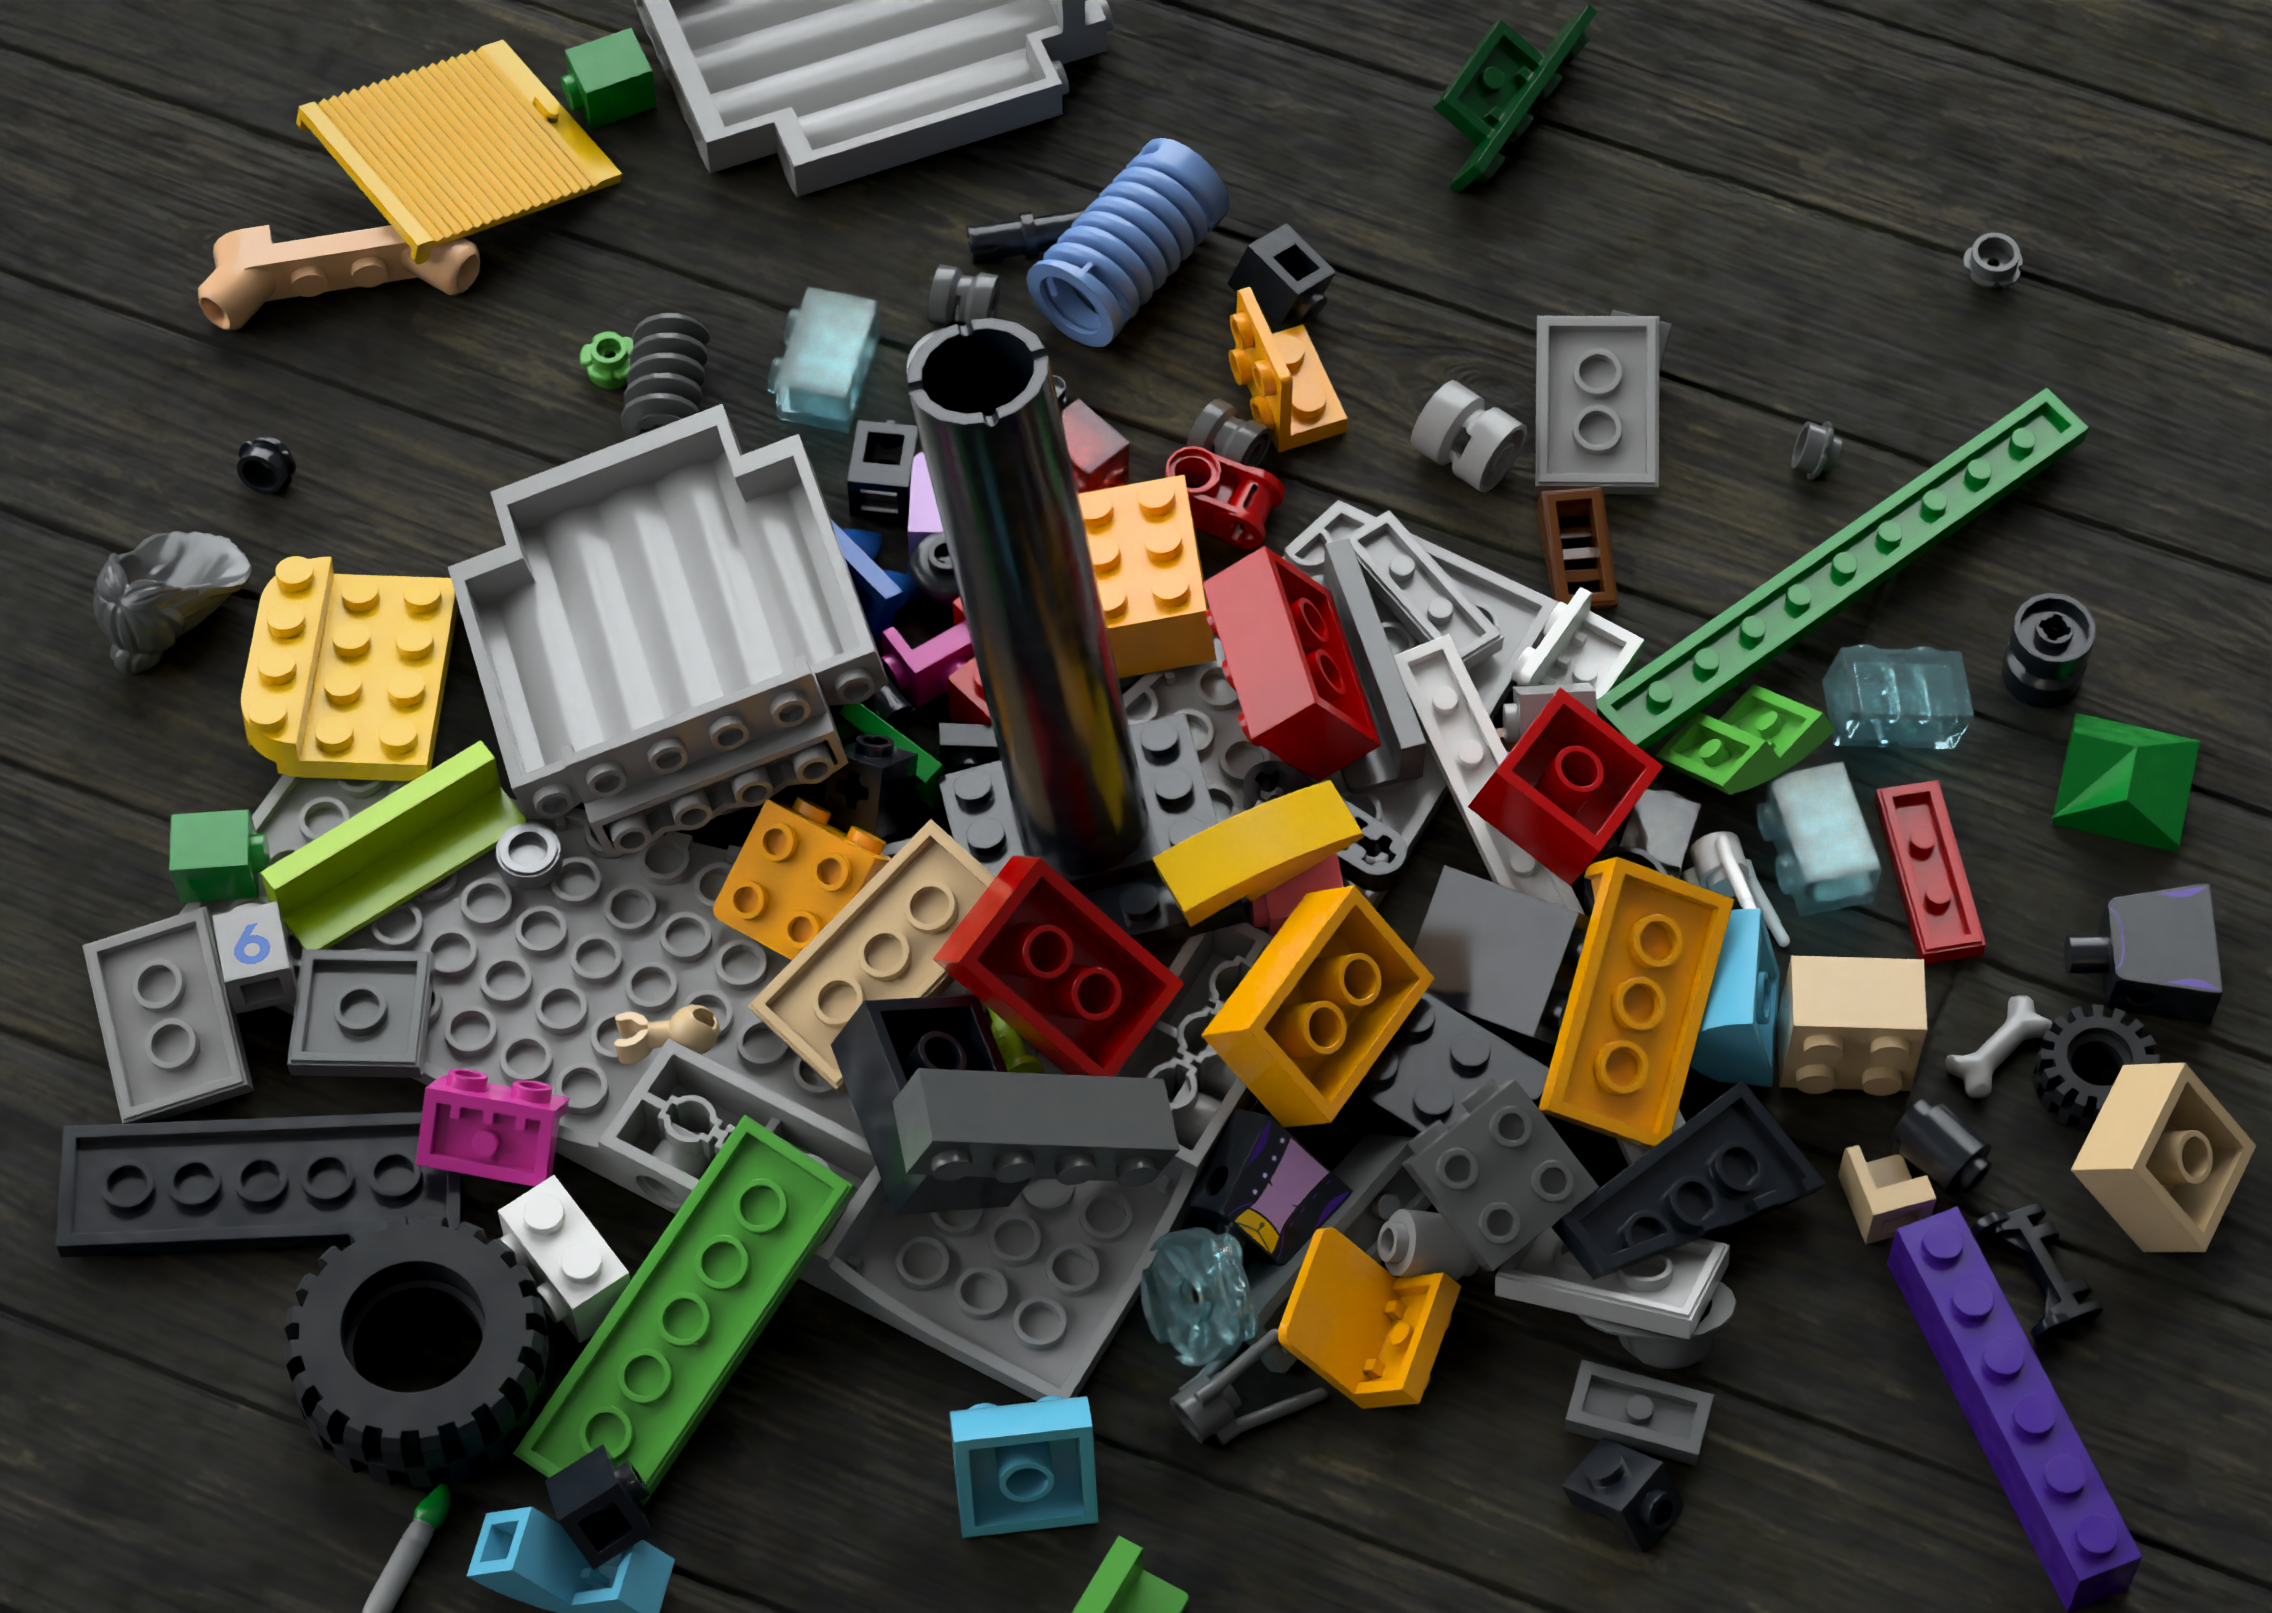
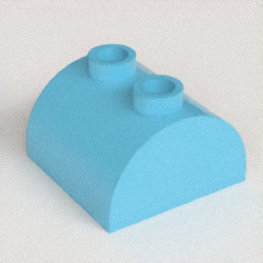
M1761 908L1731 910L1690 1066L1698 1073L1719 1082L1738 1083L1743 1080L1748 1085L1772 1087L1780 972Z
M1046 1396L1036 1402L1002 1406L981 1403L967 1410L950 1411L962 1538L1099 1523L1093 1427L1087 1396L1074 1398Z

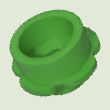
M603 332L595 335L591 344L583 346L580 352V364L583 368H587V374L594 384L605 389H616L627 384L633 340L630 337L622 338L616 332ZM609 354L615 355V357L612 358H604L606 355Z

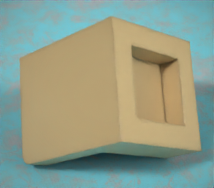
M1859 1145L1845 1148L1838 1177L1865 1244L1895 1237L1898 1228L1932 1215L1937 1198L1927 1175L1912 1179L1905 1160L1901 1155H1892L1866 1162Z

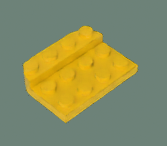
M292 556L282 560L276 567V576L267 584L261 595L241 693V708L248 746L252 745L261 755L276 762L278 773L292 777L414 781L429 772L432 767L458 611V601L451 578L334 574L332 557L306 559L300 556Z

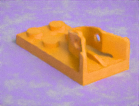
M1614 857L1591 864L1584 875V878L1591 880L1595 904L1538 1109L1549 1116L1651 1150L1668 1137L1673 1130L1734 899L1622 858Z

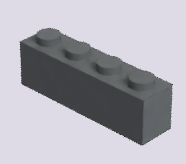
M918 1068L893 1100L906 1174L933 1175L934 1178L942 1181L975 1176L995 1177L998 1181L1004 1183L1020 1182L1033 1178L1057 1179L1059 1183L1065 1185L1081 1184L1089 1180L1118 1181L1120 1185L1125 1187H1137L1152 1183L1180 1151L1164 1079Z

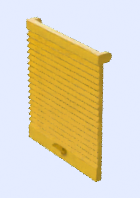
M504 40L481 46L477 52L471 50L467 55L461 53L457 59L453 56L447 62L442 59L437 65L432 63L428 68L422 66L418 71L413 69L408 75L403 72L398 78L393 75L389 81L383 79L379 84L373 82L369 87L363 85L359 91L353 89L349 94L343 92L339 97L333 95L329 100L324 98L319 104L310 102L298 108L297 126L302 131L310 129L412 248L411 259L417 265L423 264L428 260L431 248L621 182L622 173Z

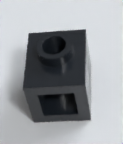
M604 1444L545 1480L559 1523L593 1570L653 1533L641 1500L650 1495L643 1479L629 1460L618 1465Z

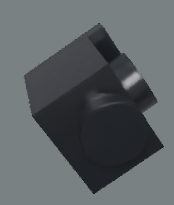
M1286 223L1247 246L1227 284L1235 292L1241 288L1250 287L1256 301L1280 325L1294 317L1302 324H1305L1318 315L1326 305L1328 298L1324 293L1336 271Z
M858 420L847 478L850 516L908 521L913 458L921 452L917 426L904 425L894 420H882L879 422Z

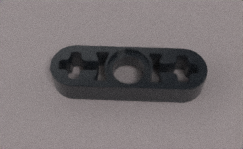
M1272 760L1260 762L1254 765L1244 778V810L1253 808L1258 800L1268 802L1281 797L1274 794L1268 800L1261 798V789L1270 793L1278 787L1283 789L1284 796L1319 783L1286 763ZM1342 798L1363 832L1364 837L1358 840V844L1353 843L1337 852L1341 875L1367 891L1382 892L1392 889L1400 883L1405 874L1407 847L1404 839L1392 828ZM1381 852L1388 854V863L1383 860L1376 861L1373 866L1366 863V855L1375 858Z

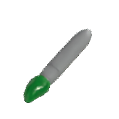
M439 1484L417 1505L414 1510L413 1522H411L371 1591L362 1613H391L424 1555L433 1532L440 1528L447 1519L451 1505V1493L448 1485Z

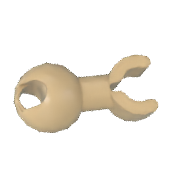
M694 1004L679 1009L671 1016L670 1020L648 1022L639 1013L624 1012L616 1015L615 1020L620 1037L628 1039H617L614 1045L619 1062L623 1064H632L643 1060L651 1053L653 1048L663 1047L668 1038L702 1055L710 1051L717 1044L720 1025L711 1010Z

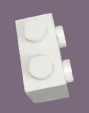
M553 1175L498 1210L503 1231V1237L500 1239L515 1252L517 1264L528 1268L537 1286L538 1297L542 1300L543 1309L554 1323L562 1320L577 1341L581 1343L596 1333L631 1280L628 1270L559 1180Z

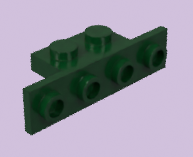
M1590 4L1561 27L1543 54L1538 52L1501 19L1487 31L1433 106L1439 114L1477 145L1449 185L1454 192L1458 194L1475 179L1481 184L1486 183L1502 165L1506 157L1499 152L1506 140L1511 144L1515 142L1528 128L1534 119V116L1528 112L1530 106L1535 100L1538 103H1542L1552 93L1563 77L1556 71L1563 60L1566 63H1570L1590 40L1591 36L1584 30L1598 12Z

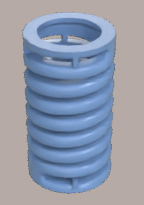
M1152 139L1142 148L1138 156L1127 164L1126 169L1113 179L1112 184L1108 185L1099 194V197L1086 208L1085 213L1072 223L1071 228L1067 229L1058 238L1057 244L1051 246L1044 253L1043 260L1038 261L1028 270L1026 280L1034 303L1042 314L1069 338L1087 346H1106L1120 333L1123 326L1139 312V306L1147 303L1152 298L1153 292L1162 287L1166 282V278L1179 268L1180 262H1183L1193 253L1194 247H1197L1206 239L1207 231L1210 232L1227 216L1230 202L1223 181L1215 170L1189 147L1171 139Z

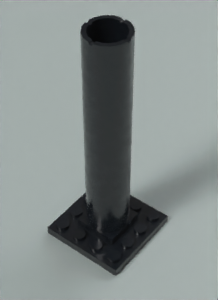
M995 318L975 319L965 326L955 324L938 331L918 348L908 367L909 396L1001 759L937 777L953 839L995 877L1012 856L1040 857L1143 948L1246 922L1241 899L1190 927L1158 874L1152 859L1189 837L1218 824L1185 712L1129 726L1049 357L1043 344L1036 334L1020 324Z

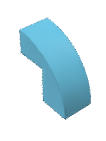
M525 1507L486 1513L467 1577L505 1596L556 1613H659L675 1559L642 1539L593 1570L560 1523L534 1507Z

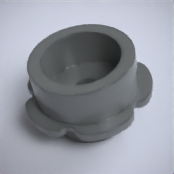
M1987 233L1977 238L1973 247L1966 251L1963 265L1967 271L1971 272L1970 278L1977 285L1984 288H2005L2013 285L2019 279L2021 272L2018 269L2022 267L2023 259L2019 246L2011 237L2002 233Z
M1808 421L1803 425L1797 437L1791 466L1794 469L1806 472L1807 479L1814 480L1822 471L1831 473L1838 461L1842 439L1834 436L1832 423L1826 421L1821 426Z

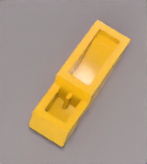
M1331 780L1270 800L1230 817L1189 837L1152 859L1158 874L1189 926L1192 927L1245 896L1248 897L1250 902L1254 901L1362 839L1364 835Z

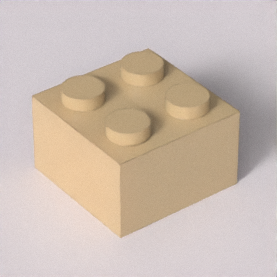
M1791 956L1777 1016L1779 1087L1798 1088L1800 1091L1810 1094L1826 1093L1833 1089H1859L1877 1096L1891 1095L1898 1091H1910L1927 1033L1924 959Z
M2186 1063L2123 1065L2071 1171L2143 1252H2205L2256 1145Z

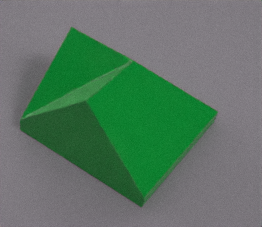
M2075 713L2051 824L2177 853L2200 741Z

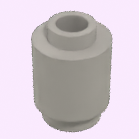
M1399 1209L1394 1212L1388 1222L1383 1224L1379 1232V1256L1393 1276L1414 1277L1445 1272L1454 1281H1457L1462 1276L1469 1277L1473 1275L1479 1267V1263L1440 1213Z

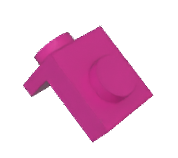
M966 621L959 623L913 650L893 626L881 632L883 657L880 659L890 669L892 673L890 678L899 690L904 689L918 708L947 692L948 677L975 657Z

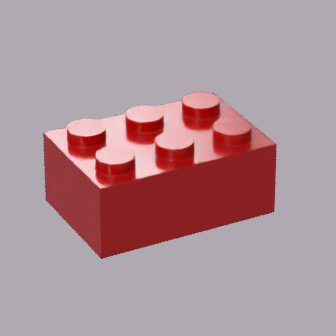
M1266 546L1261 547L1202 583L1210 606L1206 610V619L1213 633L1221 641L1226 660L1222 662V670L1230 686L1237 692L1243 711L1238 715L1239 724L1246 738L1254 746L1266 748L1277 755L1283 763L1296 767L1318 782L1381 746L1330 590Z
M1012 856L932 959L1067 1075L1114 1077L1185 984L1040 857Z

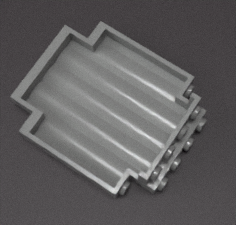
M634 0L642 24L653 43L662 70L672 86L680 111L692 132L701 159L709 173L777 153L786 179L796 197L1062 115V95L1069 93L1068 79L1063 64L1107 51V32L1113 30L1114 27L1112 14L1106 0Z
M720 404L490 492L506 545L449 566L448 570L511 788L528 820L558 818L583 802L589 823L606 855L635 853L647 847L649 843L655 841L666 832L701 828L726 809L759 806L765 803L766 799H770L787 786L822 782L848 763L829 706L863 702L889 684L814 469L799 434L743 455L724 406Z

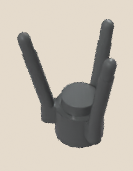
M1272 1329L1227 1366L1247 1344L1241 1334L1237 1332L1195 1377L1178 1388L1179 1393L1170 1399V1403L1183 1426L1199 1443L1205 1442L1214 1435L1218 1442L1224 1446L1244 1431L1325 1400L1328 1392L1325 1388L1320 1387L1235 1419L1234 1411L1240 1408L1242 1403L1231 1383L1279 1342L1278 1329Z

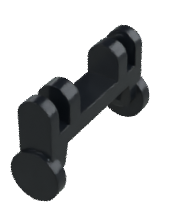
M2035 1203L2009 1213L2005 1210L1992 1212L1979 1219L1971 1228V1232L1977 1241L1990 1239L1992 1242H2004L2018 1250L2046 1297L2044 1315L2030 1332L2037 1344L2052 1341L2065 1333L2069 1328L2091 1321L2103 1312V1308L2098 1300H2091L2080 1305L2077 1303L2087 1297L2092 1291L2087 1280L2081 1277L2065 1282L2046 1250L2045 1246L2053 1243L2059 1237L2054 1224L2047 1222L2035 1227L2032 1226V1224L2044 1218L2047 1213L2041 1203Z

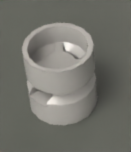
M1451 380L1435 392L1425 405L1413 428L1410 442L1414 449L1439 465H1446L1452 462L1454 475L1480 492L1486 493L1493 489L1513 466L1525 443L1527 428L1526 425L1499 408L1493 407L1485 411L1484 398L1459 382Z

